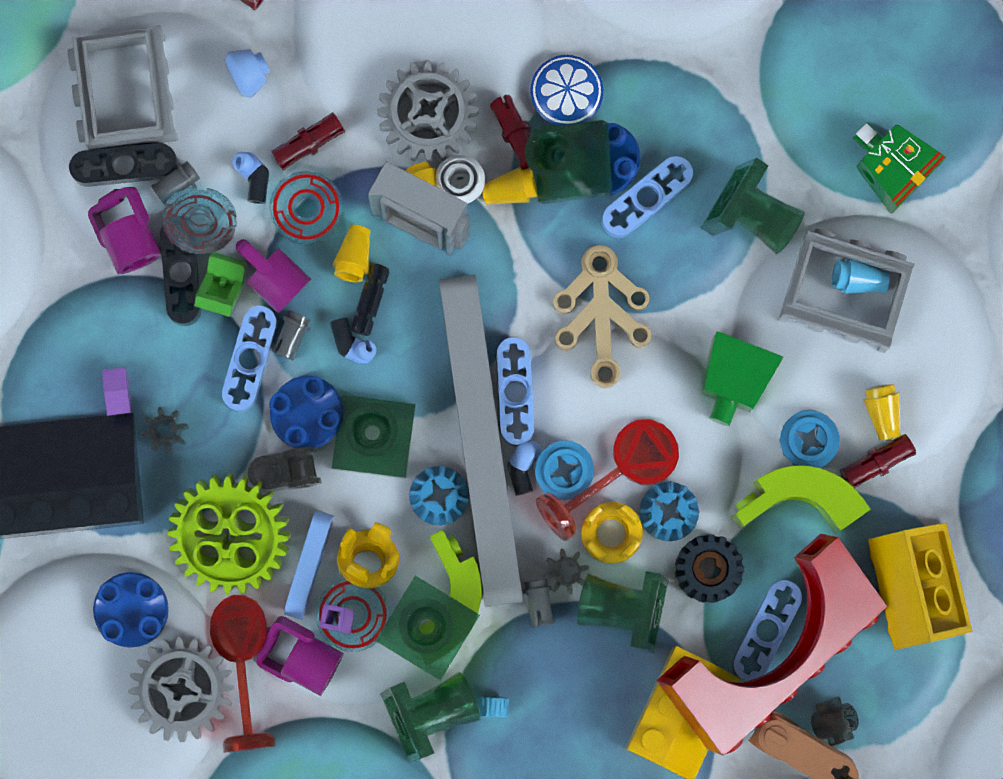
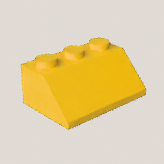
M947 523L904 530L868 539L870 559L874 565L879 585V596L887 606L884 610L888 622V634L892 639L894 650L973 632Z
M678 646L672 648L659 677L662 676L679 659L687 656L701 661L713 675L723 681L741 682L740 678ZM656 682L625 749L685 779H695L708 750L658 682Z

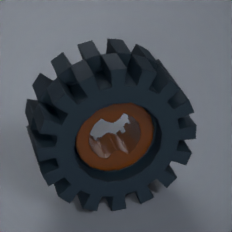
M715 534L701 535L689 541L682 547L675 561V578L678 579V585L681 590L683 589L691 599L694 598L702 603H715L731 596L743 580L742 575L745 567L742 564V554H739L736 549L737 546L727 541V538L723 536L718 537ZM711 558L715 560V567L720 569L715 579L710 580L703 577L704 571L699 569L703 559Z

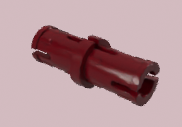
M510 95L503 96L504 103L501 96L491 102L490 108L503 130L501 136L504 142L510 143L522 169L529 168L528 161L531 167H534L541 162L542 155L529 134L531 128L528 122L522 120Z
M331 112L307 129L302 127L297 130L298 134L272 149L271 153L282 171H284L310 153L312 156L319 152L318 148L345 133V130L334 112Z
M903 434L879 449L875 447L867 451L868 455L840 469L841 476L852 487L856 488L878 475L882 477L888 474L890 468L917 454L915 452L916 449L910 438Z

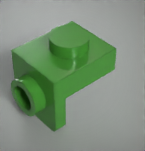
M212 252L209 257L207 273L196 294L194 306L230 317L243 289L247 263L240 259Z

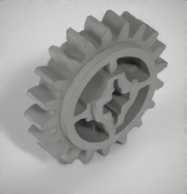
M426 60L423 71H419L415 63L412 62L410 63V75H406L402 70L398 69L397 77L399 83L391 80L386 81V87L391 94L380 93L379 100L388 105L377 109L379 117L388 118L379 124L380 131H392L386 138L387 144L400 141L397 153L401 155L407 149H411V160L413 162L417 160L420 153L425 154L426 162L431 163L433 153H438L440 159L444 161L446 160V149L448 148L458 155L460 149L457 141L466 144L470 143V136L465 130L474 131L477 129V123L469 119L479 115L478 107L469 106V104L477 100V94L473 92L464 93L469 88L470 81L467 79L457 83L459 77L458 69L446 75L444 62L438 66L436 71L432 70L429 60ZM427 85L437 86L445 91L428 93L419 87ZM407 95L411 100L412 109L407 114L408 118L400 122L398 118L399 106ZM456 102L459 113L454 126L450 129L446 124L444 115L449 110V106ZM426 106L429 110L435 107V117L431 118L427 114L422 116V107ZM414 131L416 133L419 131H429L438 137L423 139L411 133Z
M177 637L176 646L172 649L170 643L164 639L161 642L162 653L149 647L148 653L151 661L148 662L143 659L136 661L143 668V673L130 674L133 680L139 682V686L129 689L128 693L138 695L140 699L130 707L131 709L143 708L144 713L139 717L138 722L145 723L151 719L153 723L149 733L155 734L162 727L164 728L163 738L166 741L171 739L174 731L177 732L180 742L186 741L188 731H191L196 740L201 739V726L213 732L215 727L211 719L213 717L219 720L226 719V716L219 710V707L221 705L231 706L233 703L231 700L223 697L224 692L235 689L233 685L223 683V679L232 674V671H219L218 667L225 658L218 656L211 660L210 655L213 651V646L211 645L206 646L199 652L198 639H193L189 647L186 648L183 637ZM183 658L181 666L172 676L162 677L156 675L158 670L167 662ZM197 663L206 670L211 681V690H207L197 683L195 677ZM185 679V686L190 688V691L197 692L198 695H182L181 699L178 700V693L173 691L172 688L166 687L165 684H180ZM152 689L161 692L166 697L168 708L166 716L156 707L152 698ZM201 702L207 704L206 708L198 716L187 721H180L182 712L190 703Z

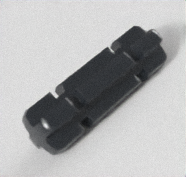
M374 263L370 265L367 274L369 281L364 284L356 309L358 316H354L351 330L356 334L363 336L371 334L374 324L372 318L377 315L384 292L382 286L386 284L390 273L389 268Z

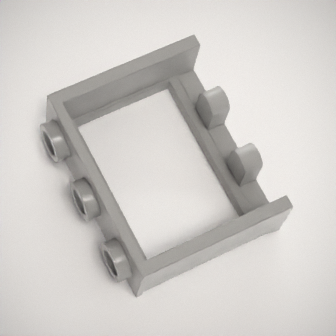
M161 25L145 29L77 38L76 36L72 37L73 48L68 49V61L70 70L77 73L78 84L72 85V94L75 107L81 106L82 120L76 121L80 143L85 142L89 150L178 141L172 110H174L173 99L169 91L167 76L169 74V67L163 45L165 34ZM146 44L156 126L98 134L88 52Z
M387 161L384 163L368 193L372 216H383V221L441 251L446 247L447 255L451 256L454 248L461 250L471 231L469 230L471 216L467 215V202Z
M815 229L814 232L807 231L802 239L778 321L786 322L788 318L809 324L808 329L816 332H822L825 329L844 335L843 339L852 343H858L861 340L877 345V351L885 353L890 349L915 263L906 261L907 256L899 252L887 250L885 254L873 251L871 250V245L863 241L852 239L847 243L835 239L836 234L824 229ZM812 247L900 274L884 329L796 302Z

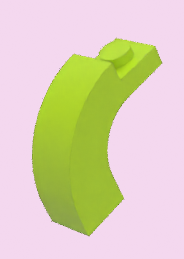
M789 466L771 471L755 480L753 484L761 495L757 498L755 493L752 492L736 503L735 506L739 511L732 518L742 528L772 505L786 500H798L816 508L836 534L871 509L857 490L836 474L812 466Z
M443 530L429 537L450 579L448 602L437 617L409 631L426 666L449 655L465 640L475 624L481 604V578L474 556L460 563L457 557L463 555V552L454 534L447 537Z

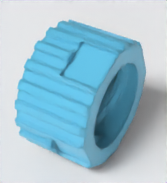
M476 696L475 716L508 717L509 698Z

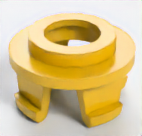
M618 502L599 504L588 512L581 526V539L586 551L594 559L603 563L616 564L628 560L636 553L642 542L643 529L639 516L626 504ZM616 520L624 527L625 538L618 546L607 547L600 542L598 528L604 521Z
M375 522L370 530L355 532L354 529L349 528L345 532L338 549L337 565L340 573L348 582L361 588H376L388 583L394 577L398 569L400 554L391 540V529ZM370 551L378 555L381 560V567L378 571L369 573L367 568L355 563L354 558L358 553Z

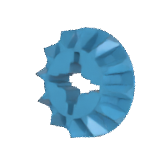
M805 410L794 414L785 422L779 441L783 456L794 466L821 468L831 462L837 454L840 436L835 423L827 415L814 410ZM815 426L818 427L815 432V440L823 449L811 446L802 454L804 441L795 432L807 435L810 431L814 430Z
M569 440L552 442L548 447L540 451L537 462L534 465L537 484L545 494L558 500H570L580 496L588 489L594 476V464L589 452L580 444ZM558 456L566 464L578 463L568 471L570 484L561 475L550 476L559 468Z
M434 466L426 468L415 477L409 491V499L414 513L422 521L431 525L441 526L450 524L461 517L468 505L469 491L467 483L457 471L446 466ZM434 480L441 490L455 489L450 492V495L445 497L447 509L443 511L442 506H439L437 501L425 503L423 501L433 494L432 481Z
M672 481L659 483L650 488L643 496L639 509L640 520L645 530L656 539L662 541H677L686 537L695 528L700 513L696 496L685 485ZM677 497L679 500L676 511L684 520L671 517L662 526L660 522L664 512L655 502L669 505Z

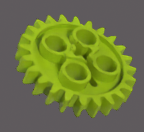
M228 473L224 483H221L218 475L213 474L210 478V486L203 479H200L195 484L197 491L189 487L183 493L186 500L179 499L174 505L179 512H173L169 517V521L178 525L171 527L167 531L168 536L177 538L170 545L169 551L181 552L175 564L187 563L189 567L185 571L184 576L188 577L193 573L199 575L196 582L198 587L205 580L210 581V592L214 593L219 585H223L225 594L229 595L234 585H237L240 593L245 594L248 589V582L255 589H258L262 584L261 577L270 581L274 575L272 568L280 569L283 561L278 556H286L289 551V547L280 543L288 541L291 536L290 532L281 530V528L287 525L289 518L277 516L284 505L282 503L271 505L269 501L273 497L274 492L270 491L265 495L259 493L262 486L260 481L253 488L249 487L247 475H244L239 483H235L233 474ZM202 509H213L217 513L219 520L217 522L208 521L203 516ZM239 511H251L256 518V522L251 524L244 522L240 517ZM225 528L229 529L230 535L235 536L233 540L229 539L228 533L223 532ZM199 530L207 534L205 536L198 535L196 531ZM256 532L260 533L262 537L258 538L257 536L250 534ZM212 545L218 551L219 557H208L203 552L202 546ZM246 546L253 549L256 559L249 560L244 558L240 553L239 547Z

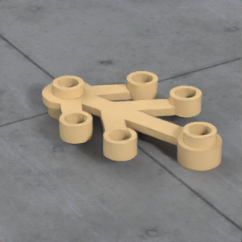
M596 245L590 247L583 254L581 260L582 272L565 291L558 292L554 297V309L560 314H568L575 307V299L593 282L594 298L567 327L557 331L555 344L563 351L573 349L577 343V337L595 319L597 361L591 367L590 377L597 387L607 389L613 387L618 382L621 374L618 363L612 359L610 319L629 335V341L635 347H645L650 342L652 335L649 327L636 322L609 297L608 282L627 297V304L634 311L644 310L649 303L650 297L644 288L636 287L617 270L618 259L612 249L604 245ZM597 258H601L606 262V268L601 271L596 270L592 262ZM635 293L642 294L645 298L644 304L639 306L633 304L631 296ZM562 296H566L571 300V306L563 309L559 307L557 300ZM638 329L645 331L647 339L644 342H637L633 337L634 331ZM562 333L572 335L573 342L570 345L561 344L559 336ZM601 368H608L611 371L612 377L609 380L604 381L599 378L598 371Z

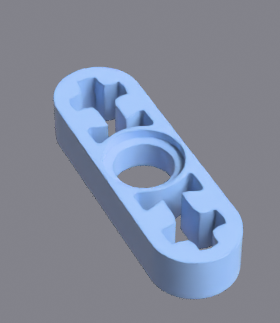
M679 156L666 159L606 208L602 218L604 231L614 238H624L632 233L689 186L693 176L691 164ZM669 167L675 170L681 167L684 170L682 174L683 182L680 183L677 179L672 180L665 188L670 193L665 195L662 186L653 179L658 177L661 183L669 176ZM642 188L653 189L658 195L657 203L652 207L642 206L637 200L638 191ZM629 199L633 209L642 216L637 218L635 212H633L625 221L626 228L623 229L620 225L613 228L610 225L613 220L611 214L615 212L617 215H622L629 209V205L624 202Z
M265 306L252 307L245 313L222 389L224 403L235 412H245L254 406L276 335L277 319L274 313ZM260 314H264L266 321L270 324L269 329L262 328L259 336L260 341H266L265 347L252 341L244 342L246 336L254 338L255 327L250 322L252 319H258ZM247 349H254L260 353V363L254 369H245L240 365V355ZM235 371L248 377L256 376L254 383L248 379L246 380L244 390L250 396L248 400L242 399L240 404H234V397L229 395L231 389L238 390L241 382L240 377H234Z
M511 337L501 342L497 350L500 431L506 443L517 446L524 442H529L534 433L530 348L524 340ZM512 345L517 346L518 352H524V357L519 358L517 364L518 372L526 370V376L512 374L503 377V371L511 372L510 359L503 358V353L509 352V348ZM520 382L525 386L526 396L522 401L511 402L506 398L504 390L509 383ZM527 406L528 413L520 412L521 425L528 427V431L522 432L520 439H514V434L506 430V427H510L513 424V412L505 414V407L517 410Z
M315 510L288 595L284 615L303 620L331 531L334 515Z
M782 580L774 583L768 589L732 660L733 671L741 680H752L766 673L802 601L801 591L795 583ZM785 588H789L791 590L789 596L794 601L792 605L785 604L779 614L786 615L783 623L776 615L768 614L764 611L767 606L771 610L776 608L779 601L774 596L776 590L781 592ZM762 620H770L777 627V636L770 642H764L757 636L756 628ZM751 639L757 646L769 648L767 656L762 651L759 652L755 663L760 666L759 670L750 671L747 675L743 672L744 665L740 663V659L751 656L754 648L747 646Z

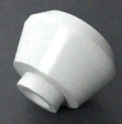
M456 155L449 157L439 165L435 173L437 188L467 202V204L477 199L484 189V171L480 164L469 156Z

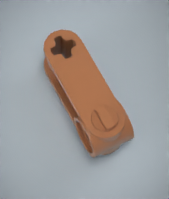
M775 710L770 713V718L764 725L755 728L748 740L764 753L782 760L812 779H835L832 769L834 767L841 769L843 765H845L848 775L847 777L840 775L837 779H859V773L852 758L801 728L794 721Z

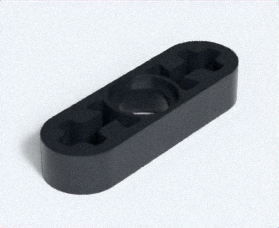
M163 143L84 150L76 153L71 158L69 172L79 185L85 187L161 180L177 169L178 159L173 149ZM160 152L164 154L165 158L170 159V162L164 163L163 170H158L155 164H144L146 172L140 173L141 161L138 154H143L145 161L156 160L157 153ZM122 155L130 156L134 161L132 171L125 175L116 173L113 168L114 161ZM107 157L106 168L109 176H104L102 169L91 170L90 177L87 178L84 177L82 172L77 171L78 168L83 167L85 160H89L92 166H102L101 158Z
M171 218L169 220L172 233H174V227L181 228L182 218ZM184 220L187 231L195 235L189 222ZM165 222L160 230L166 311L175 324L190 326L199 319L201 308L194 306V310H189L187 317L182 318L179 312H174V307L180 306V294L178 292L172 294L171 289L185 290L193 286V292L185 291V295L189 305L195 304L196 294L200 288L197 251L181 246L183 252L190 250L189 256L176 254L168 257L169 252L176 253V245L173 239H168L169 233ZM189 235L181 238L183 244L196 248L195 238ZM178 262H185L191 267V275L184 282H176L170 276L172 266Z

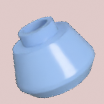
M251 49L229 51L224 61L239 92L244 97H253L267 82L265 74L270 72L261 52L254 55Z

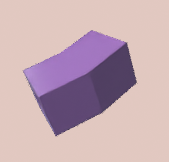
M126 368L102 370L107 416L133 412L129 375Z
M324 604L319 627L351 634L355 610ZM336 612L340 613L338 626L333 625Z

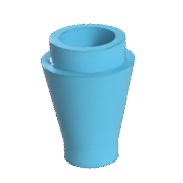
M849 258L837 260L834 265L832 287L833 289L840 290L841 294L885 293L889 286L890 275L888 271H882Z

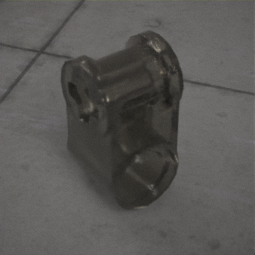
M316 447L295 448L282 453L255 458L248 468V477L251 485L254 486L258 483L255 479V472L262 465L272 466L276 471V476L271 483L262 484L260 492L268 493L285 489H302L322 484L321 478L317 477L313 456L317 452ZM300 460H302L304 464V476H302L299 463Z

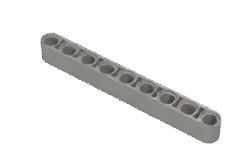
M476 275L440 279L439 285L485 607L523 602L477 279Z

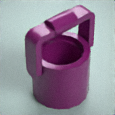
M135 187L114 189L101 197L98 203L88 210V218L102 247L106 248L117 274L136 271L161 257V253L148 226L149 215ZM127 197L134 214L105 225L101 213L109 211Z
M241 239L237 241V252L257 269L246 284L277 313L311 280L280 248L266 260L247 240Z
M279 616L271 627H267L266 639L258 654L256 663L260 668L289 683L295 682L322 696L333 678L344 653L315 638L311 630L287 617ZM280 629L298 638L284 666L267 657L273 651L280 635Z

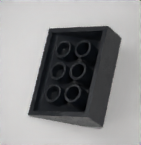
M134 413L0 427V539L144 524Z

